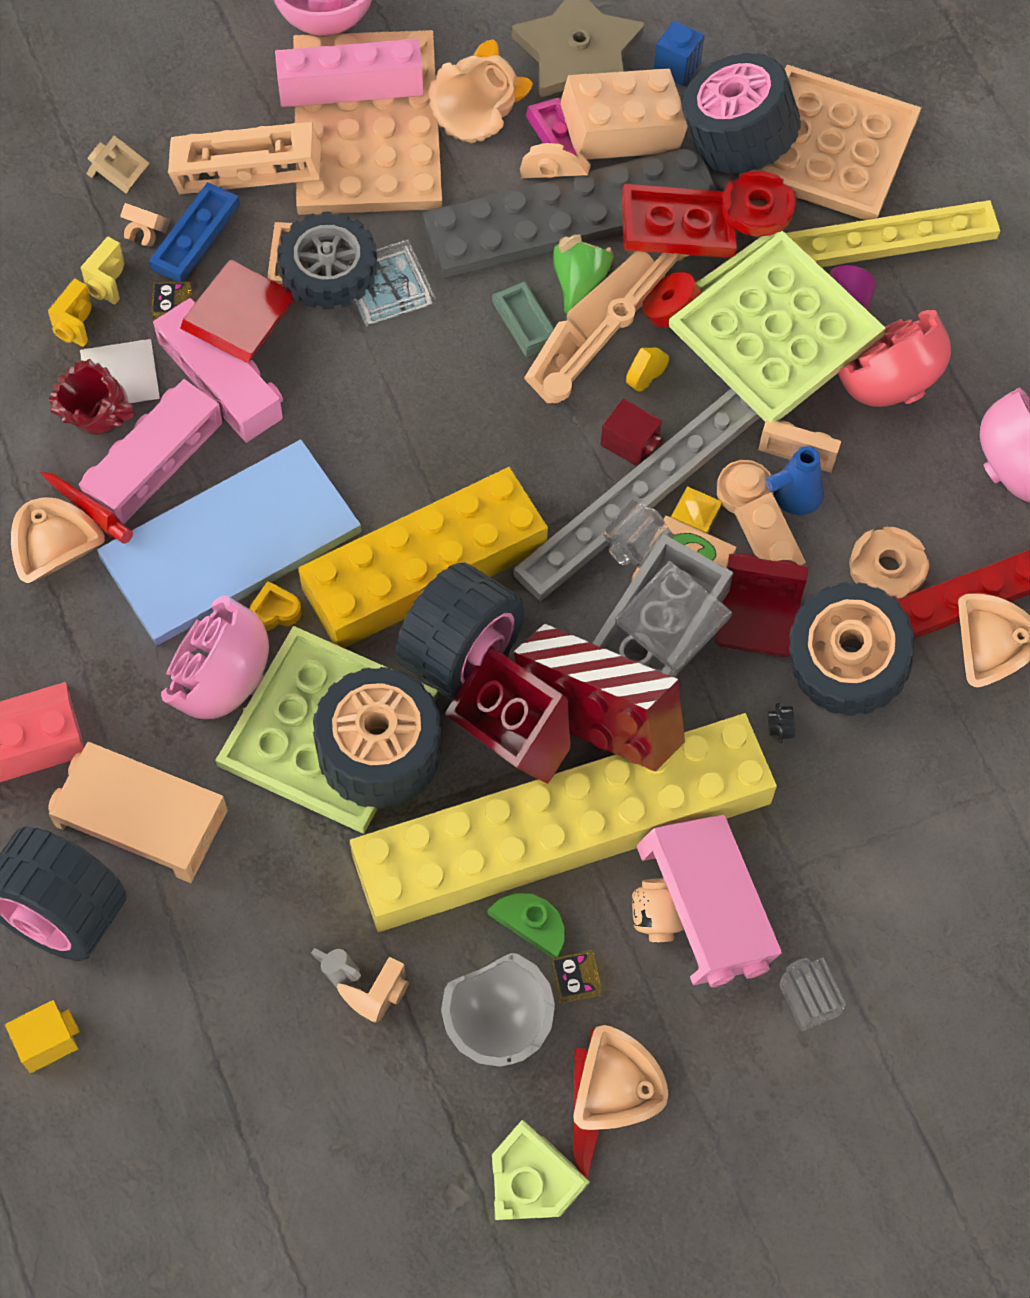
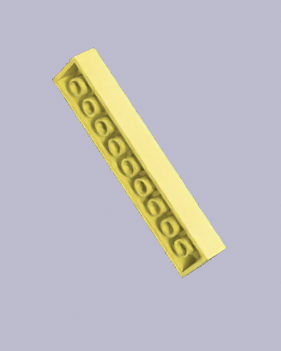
M746 713L685 732V743L656 772L639 764H633L616 754L556 773L548 784L538 779L350 839L352 857L377 932L401 926L635 849L643 838L656 827L723 814L727 819L770 805L777 785Z

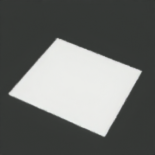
M151 339L80 350L81 361L91 359L94 364L100 363L103 368L106 367L109 370L111 376L125 389L128 403L160 399Z

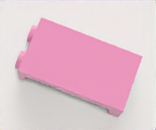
M725 815L653 828L636 847L642 861L656 859L699 965V969L690 976L692 984L698 985L709 982L710 987H717L730 982L736 975L744 974L746 979H750L770 970L768 964L782 954V951Z

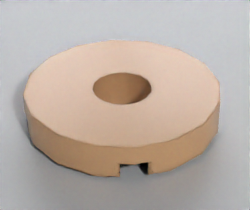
M883 527V530L865 532L855 542L849 560L850 575L856 584L860 582L874 588L878 587L886 591L885 593L890 597L898 600L916 593L923 586L929 570V560H927L924 552L925 548L921 541L910 532L896 527ZM883 557H891L898 562L899 568L887 570L880 565L879 560Z

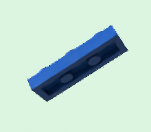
M207 182L150 258V269L178 283H183L240 206L239 196Z

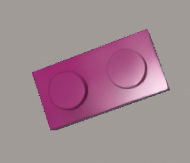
M560 98L528 106L526 117L543 144L554 143L564 145V151L576 156L577 154L573 148L564 120L565 117L560 105Z

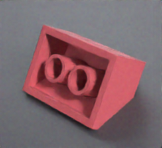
M66 682L0 701V782L69 762L76 753H82L85 746Z

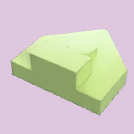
M521 1120L492 1154L495 1182V1220L561 1217L590 1183L563 1154L543 1136H540L524 1120Z

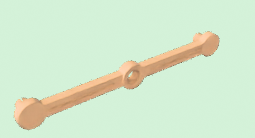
M662 253L623 299H614L609 303L606 319L559 372L550 373L545 377L543 392L552 403H560L569 397L572 382L619 328L632 324L635 309L676 261H681L689 255ZM618 311H622L626 315L618 316L615 313Z

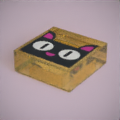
M153 282L151 310L153 321L191 298L192 288L190 282Z
M593 950L551 959V967L560 1004L602 995L603 990Z

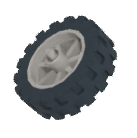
M322 212V215L315 216L314 213L304 216L305 220L301 222L297 220L291 224L290 231H285L281 237V245H278L277 255L280 278L282 277L283 286L286 291L291 290L292 297L299 302L301 300L306 301V305L313 308L319 305L323 306L324 309H334L336 305H341L342 307L351 305L352 300L355 298L360 300L366 295L365 290L372 288L375 282L374 275H377L378 272L376 243L373 242L372 233L369 229L364 230L362 222L357 219L352 221L349 219V215L339 213V216L332 215V212ZM339 247L347 249L346 251L336 253ZM315 248L318 254L308 252ZM355 259L350 267L341 263L344 261ZM301 262L314 263V265L306 270L302 267Z

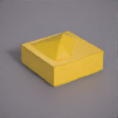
M687 486L671 518L708 534L721 510L722 501Z

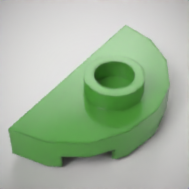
M514 893L499 899L487 910V914L552 959H559L564 947V924L559 912L547 900L534 894Z

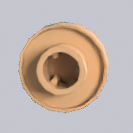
M752 460L732 462L722 469L718 477L716 495L719 501H722V506L729 512L734 513V510L771 493L765 481L766 477L771 476V473L763 465Z

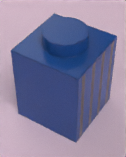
M673 20L656 43L654 70L670 69L674 82L684 86L701 63L704 34Z

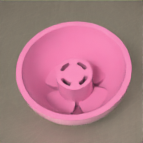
M274 0L283 17L297 29L312 35L330 36L342 33L357 24L366 14L372 0Z

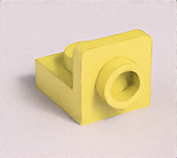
M107 237L81 266V271L89 294L98 300L105 299L115 305L120 300L115 279L119 277L125 264L120 243L110 237Z

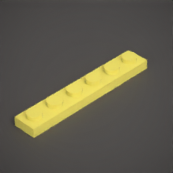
M988 200L785 234L820 267L993 240L998 238L1000 228L991 201Z

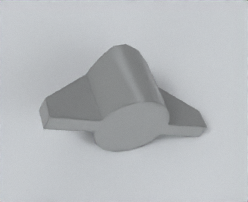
M314 948L311 952L321 962V971L336 988L338 984L348 986L351 982L360 978V968L344 950L336 949L325 954Z

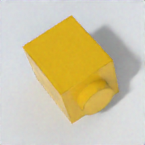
M54 1000L5 1024L18 1056L29 1073L78 1050L73 1036L80 1033L79 1028L70 1010L67 1009L61 1012Z

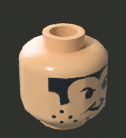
M664 878L643 880L642 887L637 888L632 894L634 928L641 933L649 934V941L651 942L673 941L674 933L683 931L684 927Z

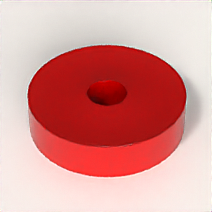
M678 272L662 278L645 297L642 303L643 312L654 326L669 327V319L701 295V288L688 273Z

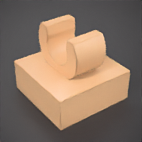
M127 203L124 204L120 216L133 221L126 226L124 238L134 241L136 233L142 229L144 232L142 245L152 247L156 239L153 229L166 233L170 223L168 218Z

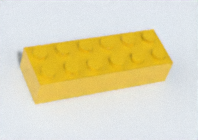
M507 467L298 567L301 587L333 644L346 648L404 620L414 601L429 582L449 566L466 562L485 575L492 577L524 561L547 541L548 527L510 467Z

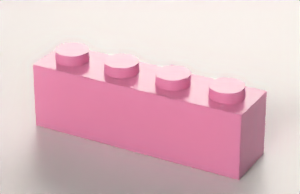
M419 39L275 50L281 107L423 95Z
M189 298L153 321L158 343L199 390L219 403L221 415L244 442L247 443L283 419L281 409L282 395L273 383H265L260 377V371L252 359L249 363H246L180 329L183 318L195 304Z
M183 379L175 388H170L164 393L160 403L149 414H144L139 418L134 429L123 440H118L112 445L108 455L97 466H93L86 471L82 481L79 483L81 492L104 508H108L118 517L122 524H125L223 424L219 403Z

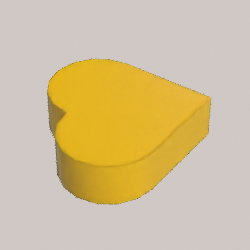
M657 347L640 348L627 373V385L637 392L646 389L653 379L659 377L664 372L669 363V355Z
M269 581L266 582L249 608L260 618L266 631L274 629L278 624L291 626L302 615L299 599L294 594Z

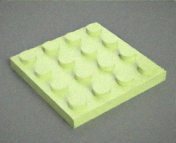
M783 231L669 319V327L765 422L768 420L770 423L782 419L839 373L842 367L850 364L885 336L886 329Z
M293 626L216 758L217 767L364 834L377 809L371 806L362 807L355 802L347 801L328 785L318 763L313 735V719L321 697H324L328 692V688L334 682L337 683L343 676L351 672L361 671L363 668L370 667L375 669L385 666ZM423 684L426 691L430 692L436 701L438 690Z

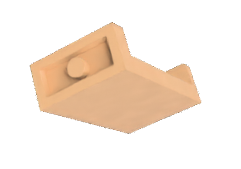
M87 742L82 753L78 752L72 758L68 769L69 777L63 788H58L50 799L49 815L55 827L62 830L66 826L72 827L173 869L177 878L192 883L228 811L224 797L131 758Z

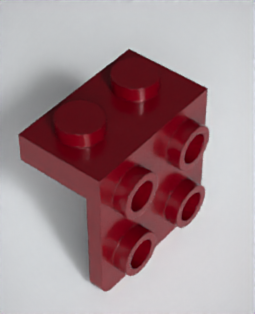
M729 553L726 569L732 571L733 575L730 591L719 607L714 638L715 643L726 648L785 658L790 657V630L795 622L794 617L801 606L809 567L798 565L791 560L772 561L760 559L750 553L738 555Z

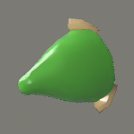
M573 235L570 238L567 236L560 239L559 244L554 247L553 265L562 287L564 312L566 315L606 279L608 272L612 270L615 260L611 247L604 250L582 242L581 235Z

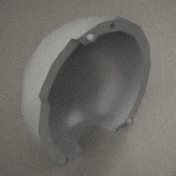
M510 953L475 972L449 982L444 989L441 1013L446 1033L459 1052L477 1063L502 1067L522 1062L540 1049L552 1029L555 1002L550 983L538 966L519 954Z

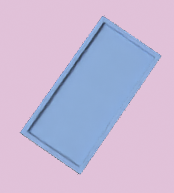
M300 439L132 530L133 537L128 543L123 544L115 539L98 548L97 552L151 639L158 646L192 627L197 619L202 621L206 616H210L215 611L211 608L212 602L219 597L229 596L235 601H239L264 587L267 581L273 582L358 535L362 530L359 521Z

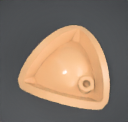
M49 497L31 500L17 511L12 524L11 548L17 574L20 580L26 583L50 575L102 545L105 535L86 513L68 502Z
M965 594L959 598L958 607L966 678L970 685L982 687L1014 673L1030 662V615L1007 600L991 595Z
M607 1025L596 1027L583 1070L574 1111V1122L582 1129H610L639 1123L661 1112L667 1105L668 1088L665 1076L654 1057L644 1046L628 1034Z

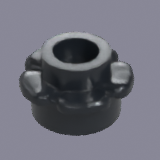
M776 703V711H768L769 735H778L779 743H783V739L795 738L793 706L781 707L780 703Z

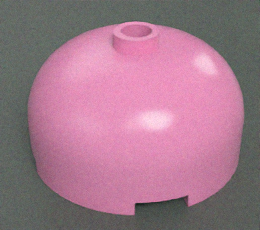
M1019 387L996 401L987 410L980 425V442L988 460L983 465L993 482L996 484L1001 481L1013 495L1030 503V398Z
M221 596L216 599L211 605V608L215 611L210 616H206L202 621L197 619L179 645L166 672L167 675H171L173 681L169 689L165 688L161 692L162 700L194 718L215 719L231 713L249 695L255 693L264 677L262 673L269 654V639L265 626L253 611L229 596ZM199 648L209 655L205 657L200 653L194 655L191 652ZM184 687L191 690V692L187 694Z

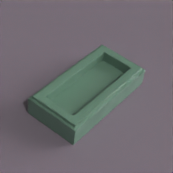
M523 281L493 294L492 303L525 357L527 358L540 352L555 328L527 283Z

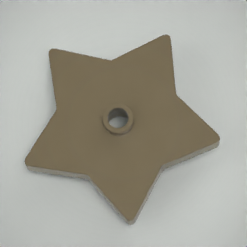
M564 0L553 15L512 26V38L538 63L540 97L564 91L568 75L623 72L622 58L642 37L644 32L643 22L602 14L589 0Z

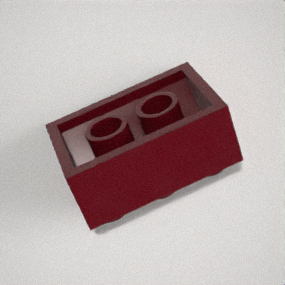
M490 646L484 655L483 662L480 666H474L445 715L516 768L548 784L570 750L568 698Z

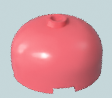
M935 310L920 312L918 314L920 320L914 322L912 320L903 322L900 319L885 326V336L850 364L841 368V371L837 374L847 392L855 400L868 406L886 407L901 402L910 404L926 394L925 390L933 385L946 370L951 356L949 335Z

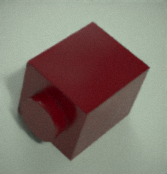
M623 398L602 425L600 445L633 465L638 466L647 456H650L661 447L663 438L660 437L662 420Z

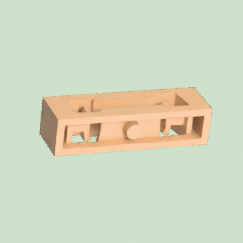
M295 122L285 125L259 126L249 129L171 137L168 173L179 195L199 193L207 182L227 190L319 180L321 143L313 122ZM298 163L300 170L278 172L275 165L287 168L288 164ZM218 171L219 179L198 181L200 173L207 172L210 176H214L215 172Z

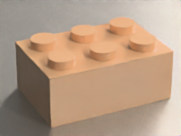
M670 69L568 75L560 105L577 157L579 153L586 160L655 155L680 149L688 128L682 111V103Z

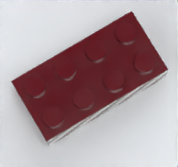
M547 624L540 627L514 651L517 664L568 698L570 734L654 772L685 743L678 679Z

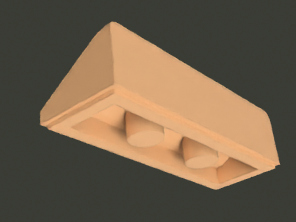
M636 251L568 312L567 320L586 340L606 319L609 303L614 299H623L653 265L654 260L648 252ZM643 301L635 309V312L642 306ZM618 311L615 313L618 316L626 315L622 311Z

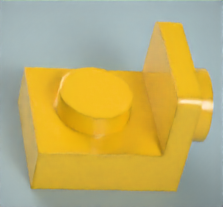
M75 278L50 307L48 313L53 332L64 342L71 343L73 341L84 347L88 342V337L83 321L89 316L92 303L87 285Z

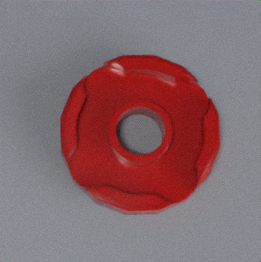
M749 171L741 174L740 178L733 183L731 180L726 185L722 197L723 216L732 227L741 233L752 236H770L782 231L791 223L796 209L795 192L791 186L788 188L783 183L784 179L776 174L765 171ZM760 199L767 202V205L759 207L753 205L750 201Z

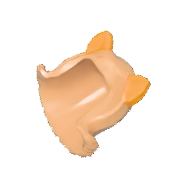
M488 40L478 47L473 56L460 60L456 65L451 63L443 64L442 68L438 70L436 79L431 81V87L429 88L430 108L433 110L432 115L437 119L438 125L445 128V133L448 136H453L462 142H482L485 138L497 134L503 128L504 121L501 118L508 115L515 102L520 101L528 94L533 83L528 78L517 77L509 63L499 56L497 42L495 40Z

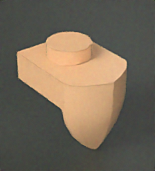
M389 957L368 994L344 984H338L337 989L344 1000L357 1013L378 1023L385 1015L391 1002L397 1005L406 992L409 982L405 980V964Z

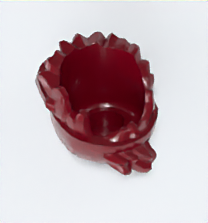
M91 359L75 362V368L68 367L66 374L59 376V383L53 385L55 391L51 393L49 403L53 405L50 409L51 413L61 416L62 422L71 423L78 429L92 435L111 432L118 426H123L124 420L131 419L134 416L133 406L131 403H128V397L122 385L111 376L106 367L103 368L100 363L94 364Z

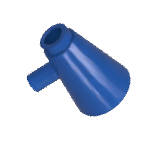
M805 446L798 449L781 472L765 479L769 491L774 492L773 496L778 506L790 514L804 515L811 513L822 503L824 491L819 453L812 447Z

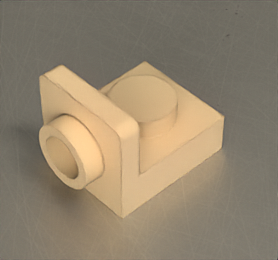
M114 135L106 146L100 142L89 155L88 160L92 162V165L86 174L93 178L99 172L120 190L127 193L145 171L149 162Z

